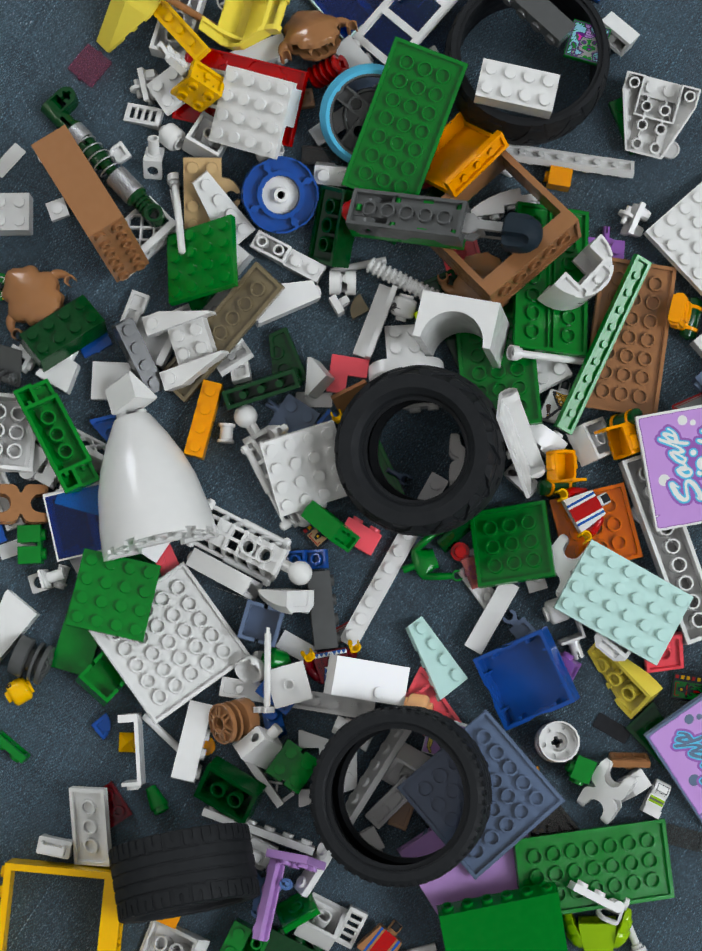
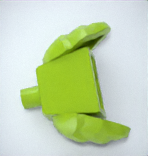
M630 908L623 912L620 923L616 926L604 922L598 916H578L577 922L572 913L562 915L567 938L574 946L583 948L584 951H613L614 948H619L628 939L633 923ZM606 916L616 920V916Z

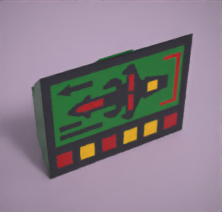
M674 671L670 691L671 699L690 702L702 693V676Z

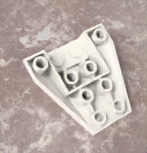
M627 70L622 88L625 150L662 160L695 111L701 89L656 79Z

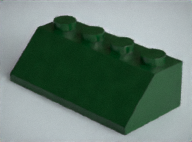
M321 184L308 257L331 267L349 268L354 236L351 235L345 223L346 221L342 217V206L345 202L352 199L353 190Z

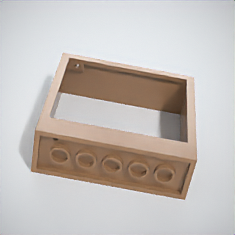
M66 125L61 126L33 143L31 147L117 283L124 281L132 273L144 269L149 264L147 257L124 216Z
M506 150L456 198L447 193L441 198L468 201L503 170L508 171L555 216L554 219L543 227V238L538 248L529 253H513L482 279L453 249L430 246L482 300L501 303V306L582 237L579 219Z

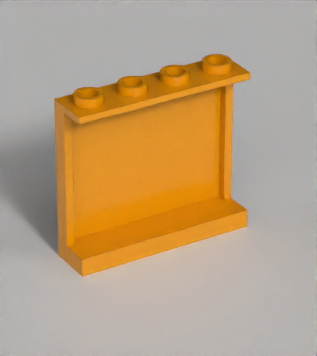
M459 112L445 126L424 182L456 198L509 147V144L501 131L497 130L493 134L466 122L462 113Z

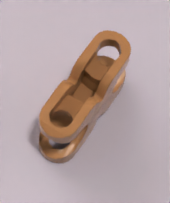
M0 484V497L6 498L10 504V508L7 511L0 512V525H13L19 517L27 525L47 524V514L35 511L31 506V501L34 498L43 497V494L49 493V487L42 484H28L20 492L14 484Z

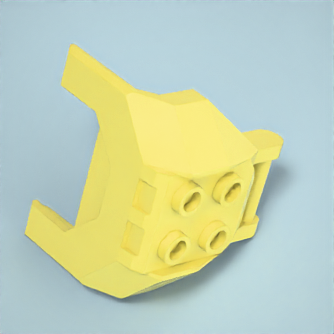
M225 0L218 25L202 16L198 29L220 46L233 51L244 50L271 35L281 34L282 20L290 0Z

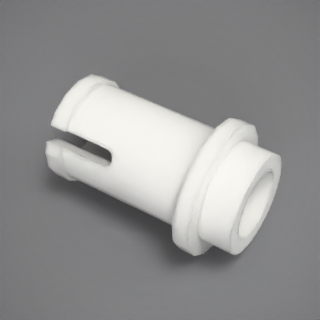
M58 564V569L61 567L65 568L68 577L71 567ZM67 579L54 582L53 587L64 590V587H67Z

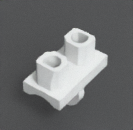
M143 67L137 68L139 79L133 80L134 85L130 87V92L136 94L138 99L143 97V100L148 102L149 106L154 105V100L156 99L146 84L157 77L158 73L155 69L145 70Z
M640 202V204L633 203L632 207L627 205L626 210H619L618 215L622 217L620 223L623 224L620 232L621 235H630L636 238L642 236L644 228L639 226L638 222L639 220L646 222L651 215V212L645 208L646 204L644 202Z

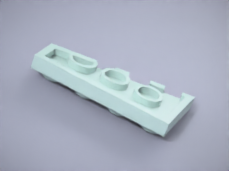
M422 616L405 628L415 651L419 654L420 663L427 672L428 681L435 690L437 701L442 700L468 679Z

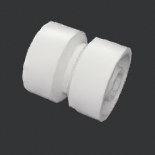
M329 270V295H340L342 292L345 295H356V271L346 270L344 273H341L340 270Z

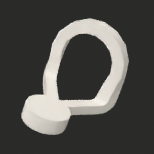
M625 898L623 902L624 910L621 913L603 908L597 909L596 915L604 922L616 926L620 923L623 912L627 910L630 899ZM601 910H608L619 915L618 919L606 917L602 914Z

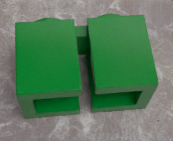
M17 525V543H37V546L17 547L18 564H44V560H47V548L43 547L44 540H47V530L44 529L43 525Z

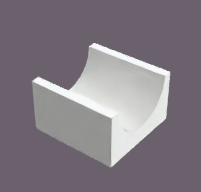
M423 290L413 337L426 356H434L439 344L447 337L465 332L475 334L483 339L482 348L492 367L500 369L510 324L501 303Z

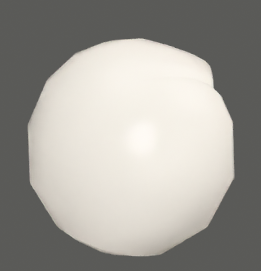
M247 655L235 664V673L242 682L252 681V684H256L264 679V663L260 658Z

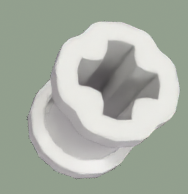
M219 423L220 437L217 439V442L234 444L233 428H235L236 424Z

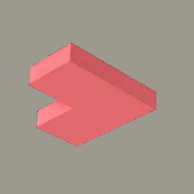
M332 354L329 372L335 380L326 388V392L338 393L346 389L348 376L367 379L370 360Z

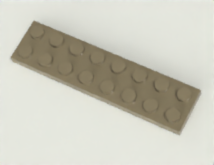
M258 262L252 265L240 279L238 286L234 287L214 310L216 315L207 318L217 351L224 350L230 353L285 289ZM176 356L163 371L179 366ZM224 358L210 367L206 373L195 379L191 385L173 392L183 402H187L202 385L203 379L206 380Z

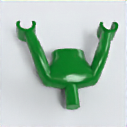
M443 533L424 536L411 550L412 563L401 566L404 574L415 570L423 580L452 579L454 582L462 580V578H454V573L460 572V570H455L453 573H431L439 567L432 548L428 550H422V548L434 537Z

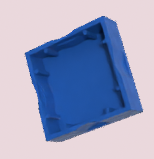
M547 626L473 659L484 685L491 694L494 707L505 731L524 724L540 714L552 712L569 705L580 698Z

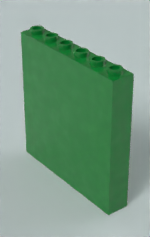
M555 881L436 905L445 951H568L559 893Z

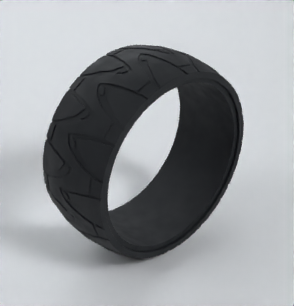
M468 0L455 17L450 28L444 55L461 61L460 48L469 32L487 16L512 7L507 6L502 0ZM549 0L572 22L576 19L590 23L595 33L598 61L596 66L589 64V86L579 99L567 108L551 114L550 119L513 116L491 106L473 103L476 92L470 85L466 75H464L454 102L455 107L462 113L464 119L492 134L499 130L503 133L508 144L520 146H534L556 140L574 130L577 125H580L600 100L610 67V45L606 28L591 1Z

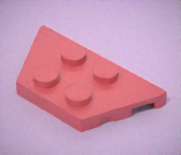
M421 666L408 688L405 698L409 697L412 693L427 695L430 698V703H433L434 711L454 721L461 722L445 698L437 701L435 690L428 681L427 672Z

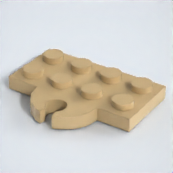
M183 157L184 230L210 221L192 184L206 170L225 193L229 191H234L236 194L241 193L236 182L230 178L222 177V157ZM236 199L235 201H233L237 207L240 204L241 199Z

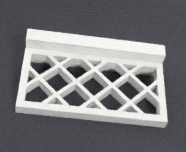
M163 208L162 210L168 222L156 228L144 226V218L136 209L125 217L131 230H140L139 238H136V240L139 242L148 260L167 244V235L176 233L175 220ZM153 213L150 217L155 219L159 216V213ZM134 217H141L140 226H131V220ZM143 230H153V235L150 238H143Z

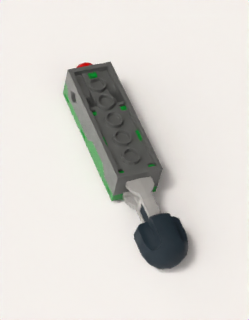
M354 188L352 199L345 202L342 206V217L345 219V223L354 237L464 250L466 241L473 242L482 237L501 240V246L505 252L520 254L529 253L538 248L543 238V228L540 222L531 215L510 212L504 218V222L481 220L474 213H471L468 202L464 200Z

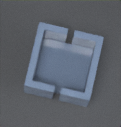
M247 600L237 637L253 642L257 638L259 639L258 643L264 645V633H266V627H270L271 647L276 648L285 613L279 612L269 605L265 609V604Z

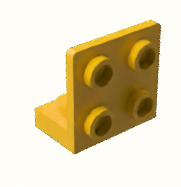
M194 59L191 62L187 77L172 88L170 93L193 109L203 112L222 97L224 77L202 62Z

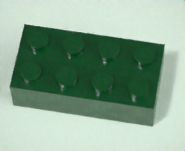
M81 295L20 333L19 337L22 347L40 369L46 372L107 333V328L103 317L87 298Z

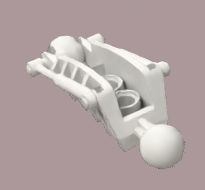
M245 404L237 407L234 411L235 423L242 428H246L250 436L242 439L244 446L241 447L240 451L247 456L265 493L268 494L277 511L258 442L287 434L289 428L287 424H282L281 426L268 425L260 430L256 424L258 418L256 409L251 405ZM327 503L321 504V506L326 508ZM302 510L287 515L288 519H285L284 516L280 517L282 522L279 523V527L285 531L291 528L292 525L296 528L297 526L307 527L311 524L301 516L304 512Z
M207 499L211 510L214 509L224 515L219 517L213 514L214 519L219 521L216 526L219 537L206 539L208 547L198 541L188 543L186 546L191 548L195 545L222 559L223 562L262 581V585L266 587L270 586L271 582L276 579L280 570L288 573L290 581L295 585H304L310 581L312 568L307 562L296 561L292 563L286 560L291 550V539L287 537L282 538L245 518L242 519L216 506L215 500ZM230 518L237 522L233 524L230 523ZM235 531L244 534L241 540L233 537ZM231 540L238 543L235 551L228 548ZM253 543L252 551L247 552L248 544ZM219 547L221 549V553L215 551V549ZM270 552V558L264 561V553Z

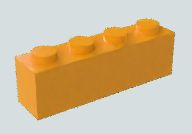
M203 379L184 449L185 456L200 460L205 459L224 388L220 383Z

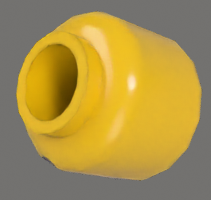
M19 677L6 685L7 692L4 694L9 703L14 702L15 705L20 706L31 700L35 691L30 681Z

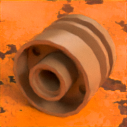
M243 697L213 705L209 712V727L215 740L224 745L241 740L256 726H260L259 713H253V707H256L254 702L249 698Z

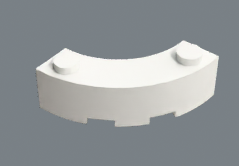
M544 424L530 425L542 457L546 458V452L562 450L568 445L562 439L563 435L560 432L552 431Z

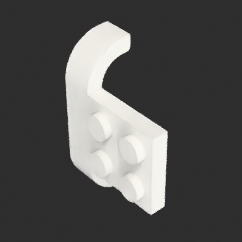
M415 324L384 326L387 359L377 360L368 367L369 382L395 368L411 365H430L444 368V363L437 357L425 356L413 337Z

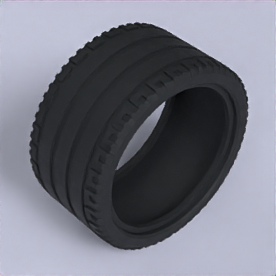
M395 706L375 709L355 717L343 725L329 739L313 769L311 776L312 785H310L309 799H311V816L314 817L315 821L313 824L317 834H320L322 838L320 840L325 849L332 853V858L339 865L345 866V870L354 876H360L362 880L369 883L374 882L380 886L410 887L422 885L440 878L455 868L472 851L481 838L490 816L492 804L491 777L480 748L468 732L460 727L458 723L431 709L418 706ZM388 729L411 730L429 737L449 754L461 777L464 805L459 825L452 838L443 848L428 855L411 858L398 857L376 849L357 832L346 810L344 782L352 758L366 741Z

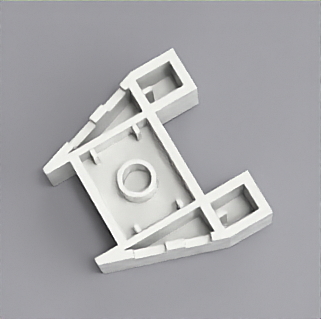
M209 310L158 311L142 317L147 336L156 337L168 332L179 365L159 372L165 391H175L191 385L195 379L206 373L210 367L229 354L228 351H217L207 320L208 317L216 315V312Z

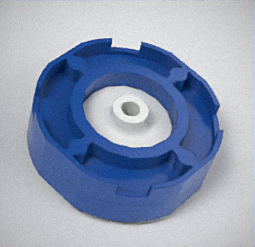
M278 156L277 160L267 158L254 165L247 172L241 187V202L250 220L259 228L272 233H290L307 224L313 217L319 201L318 185L310 169L302 162L286 156ZM278 192H281V193H282V197H281V198H278V196H277Z

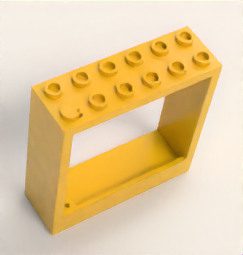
M12 858L5 862V865H2L0 876L3 877V884L0 885V951L7 950L15 871L104 879L97 951H121L123 923L118 921L111 867L74 865L73 863Z

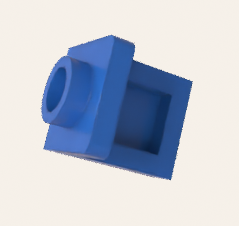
M275 709V713H262L265 729L268 730L276 723L283 730L278 738L287 735L282 712Z

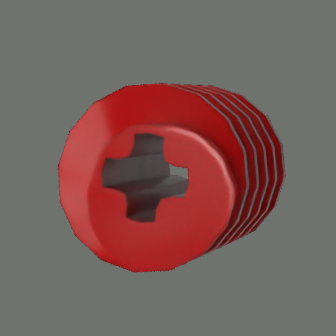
M334 54L331 56V59L326 58L325 62L320 61L319 65L315 64L313 68H307V72H309L308 78L315 88H323L325 85H329L339 74L349 69V65L343 55L337 57Z

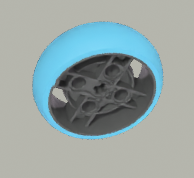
M361 64L345 70L330 83L322 98L319 118L323 137L330 149L347 163L350 162L358 137L353 133L354 128L363 126L366 113L376 91L375 87H367L355 92L348 85L361 78H380L385 65ZM357 98L361 101L359 109L351 107L353 99ZM336 99L344 105L342 120L347 132L341 139L338 137L333 124V109Z

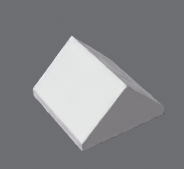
M128 371L105 389L112 415L122 412L127 414L134 413L136 410L145 408L157 399V396L131 371Z

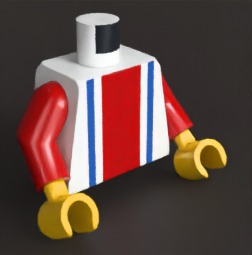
M582 487L561 488L555 491L554 494H560V499L557 502L562 503L578 532L577 538L580 536L584 537L585 542L582 544H586L598 533L603 524V516L606 514L603 506L611 502L610 497L606 492L596 496L593 490L588 491Z

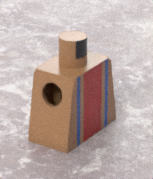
M395 919L388 927L379 923L357 943V948L361 951H398L402 940L396 935L403 926Z

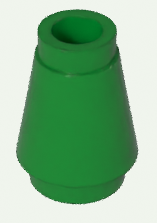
M156 785L145 789L150 810L155 816L169 809L168 801Z

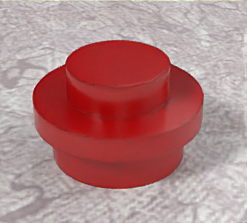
M463 542L455 543L450 551L451 556L456 561L467 559L470 549Z

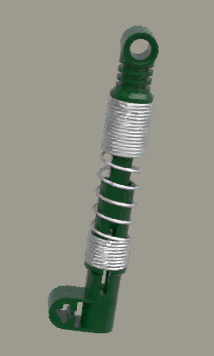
M71 87L60 88L42 105L41 112L57 128L66 125L89 163L94 166V170H103L100 177L109 176L107 184L126 204L133 206L151 227L162 226L165 222V214L162 208L147 196L146 189L121 163H115V157L109 155V150L103 149L101 142H96V137L92 135L84 124L79 120H75L70 115L78 107V97ZM60 101L65 105L64 107L59 104ZM111 157L114 158V163H113V164H112L111 161H110V160H111ZM119 164L121 167L116 168L114 165ZM153 213H159L157 218H150Z

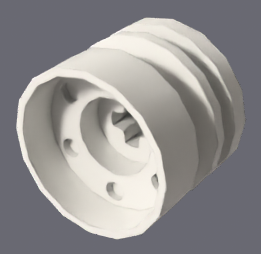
M549 722L542 725L537 731L534 738L535 749L543 760L551 763L566 762L577 754L580 747V737L577 730L567 722ZM554 737L556 740L559 739L560 743L557 744V748L555 745L551 744V741L554 740Z

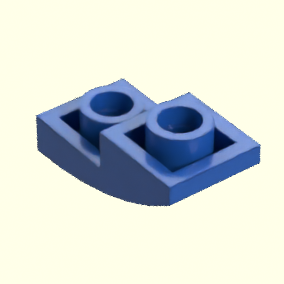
M328 549L290 551L287 556L288 561L292 563L305 561L312 569L329 568Z

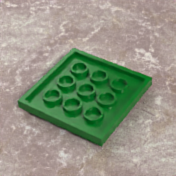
M232 214L185 229L186 252L184 254L178 252L177 234L167 235L168 297L170 305L176 306L238 286L235 217Z
M545 500L482 510L476 517L470 520L479 588L556 577Z
M84 548L66 625L143 642L161 566L125 557L104 562L102 552Z

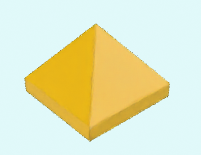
M119 732V752H135L134 733Z

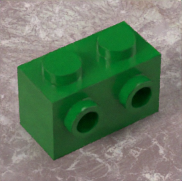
M576 754L571 760L566 762L564 770H566L565 775L570 777L569 781L577 785L583 786V783L589 785L597 762Z

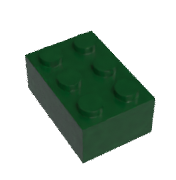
M216 756L207 765L194 796L237 823H247L253 816L267 785Z

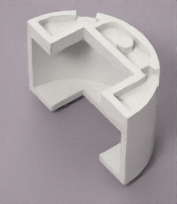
M600 234L571 261L584 274L578 283L565 272L552 286L549 285L537 300L549 308L567 311L580 307L600 292L609 283L614 270V265H612L613 253L605 237Z

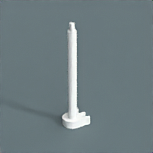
M266 627V633H264V706L253 707V713H275V706H270V627Z

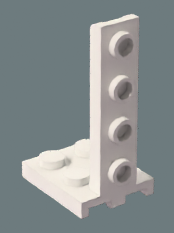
M160 41L156 47L165 56L164 59L170 67L151 80L146 86L164 113L169 116L185 104V102L179 100L170 92L172 88L187 77L191 64L187 63L176 50L174 51L170 44L166 46Z

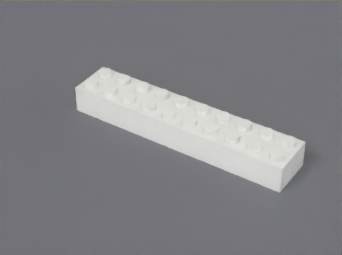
M638 455L623 460L618 464L658 576L694 597L677 627L678 631H681L683 634V645L701 641L702 568L687 527L655 532L642 457Z

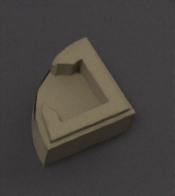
M361 294L357 295L352 301L350 308L352 320L369 312V308Z

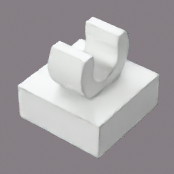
M336 294L329 297V303L338 318L345 314L344 307L350 304L347 295L340 299L337 298Z

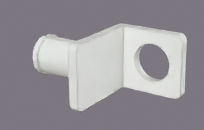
M150 135L147 138L148 146L143 158V176L145 179L162 180L163 177L162 161L165 148L159 147L160 138L157 135ZM149 167H155L157 168L158 173L154 175L150 174L147 169Z
M64 567L50 572L49 569L37 570V573L28 576L32 593L36 594L54 588V582L67 579V572ZM37 577H39L41 588L35 586L34 581Z
M575 620L578 633L557 641L561 646L567 644L571 654L575 656L573 659L578 660V656L580 658L585 656L579 641L585 638L586 635L582 624Z

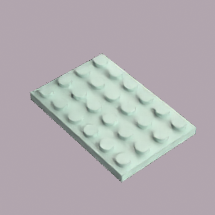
M591 539L553 608L657 666L694 597Z

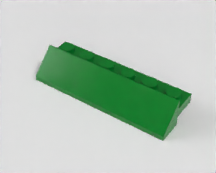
M48 378L31 385L30 383L14 390L13 394L65 494L79 492L83 488L99 482L100 478L92 464V459Z

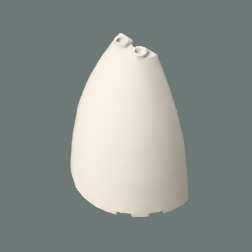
M138 409L134 413L129 414L126 412L117 414V419L113 423L106 444L98 488L99 534L103 561L106 562L142 554V548L180 540V544L183 545L219 537L210 505L197 474L183 451L168 432L150 413H147L146 409Z

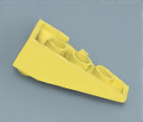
M595 643L587 651L598 672L602 673L605 677L607 688H611L614 693L616 704L630 719H633L663 689L649 673L629 659L625 661H612L595 647Z

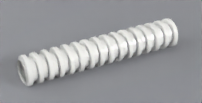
M375 257L370 260L366 268L367 273L371 272V275H377V278L381 277L383 281L387 280L388 284L393 283V285H397L398 289L402 288L404 292L408 291V294H414V297L418 296L420 300L423 290L439 293L438 289L435 291L434 287L430 288L428 284L424 285V282H418V279L414 280L412 276L408 277V274H402V271L398 272L396 268L392 269L390 265L386 266L385 262L382 264L381 260L376 261Z

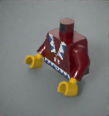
M349 640V649L348 647H341L314 653L309 648L310 651L307 655L304 651H301L306 673L318 684H325L330 654L357 658V653L361 650L359 640H357V644L354 646L352 641Z

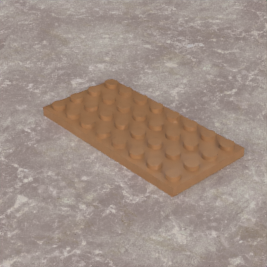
M612 257V265H614L612 277L609 283L596 294L589 349L631 260ZM651 265L585 408L615 413H624L629 409L638 408L642 411V415L658 412L669 331L667 319L674 294L677 273L675 267Z

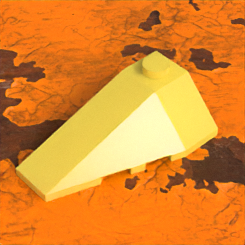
M111 0L96 42L106 52L110 53L125 40L129 33L135 32L143 21L147 22L161 2L159 0Z

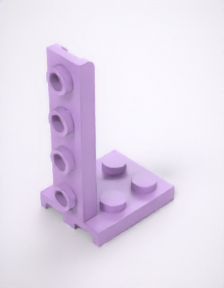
M267 848L266 857L270 858V861L266 867V878L261 890V900L257 907V918L252 929V939L263 942L269 940L281 888L279 883L283 879L285 866L298 870L302 868L306 871L317 873V869L325 871L326 862L306 855Z

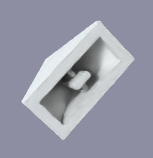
M307 357L305 395L315 399L326 390L335 378L320 361Z

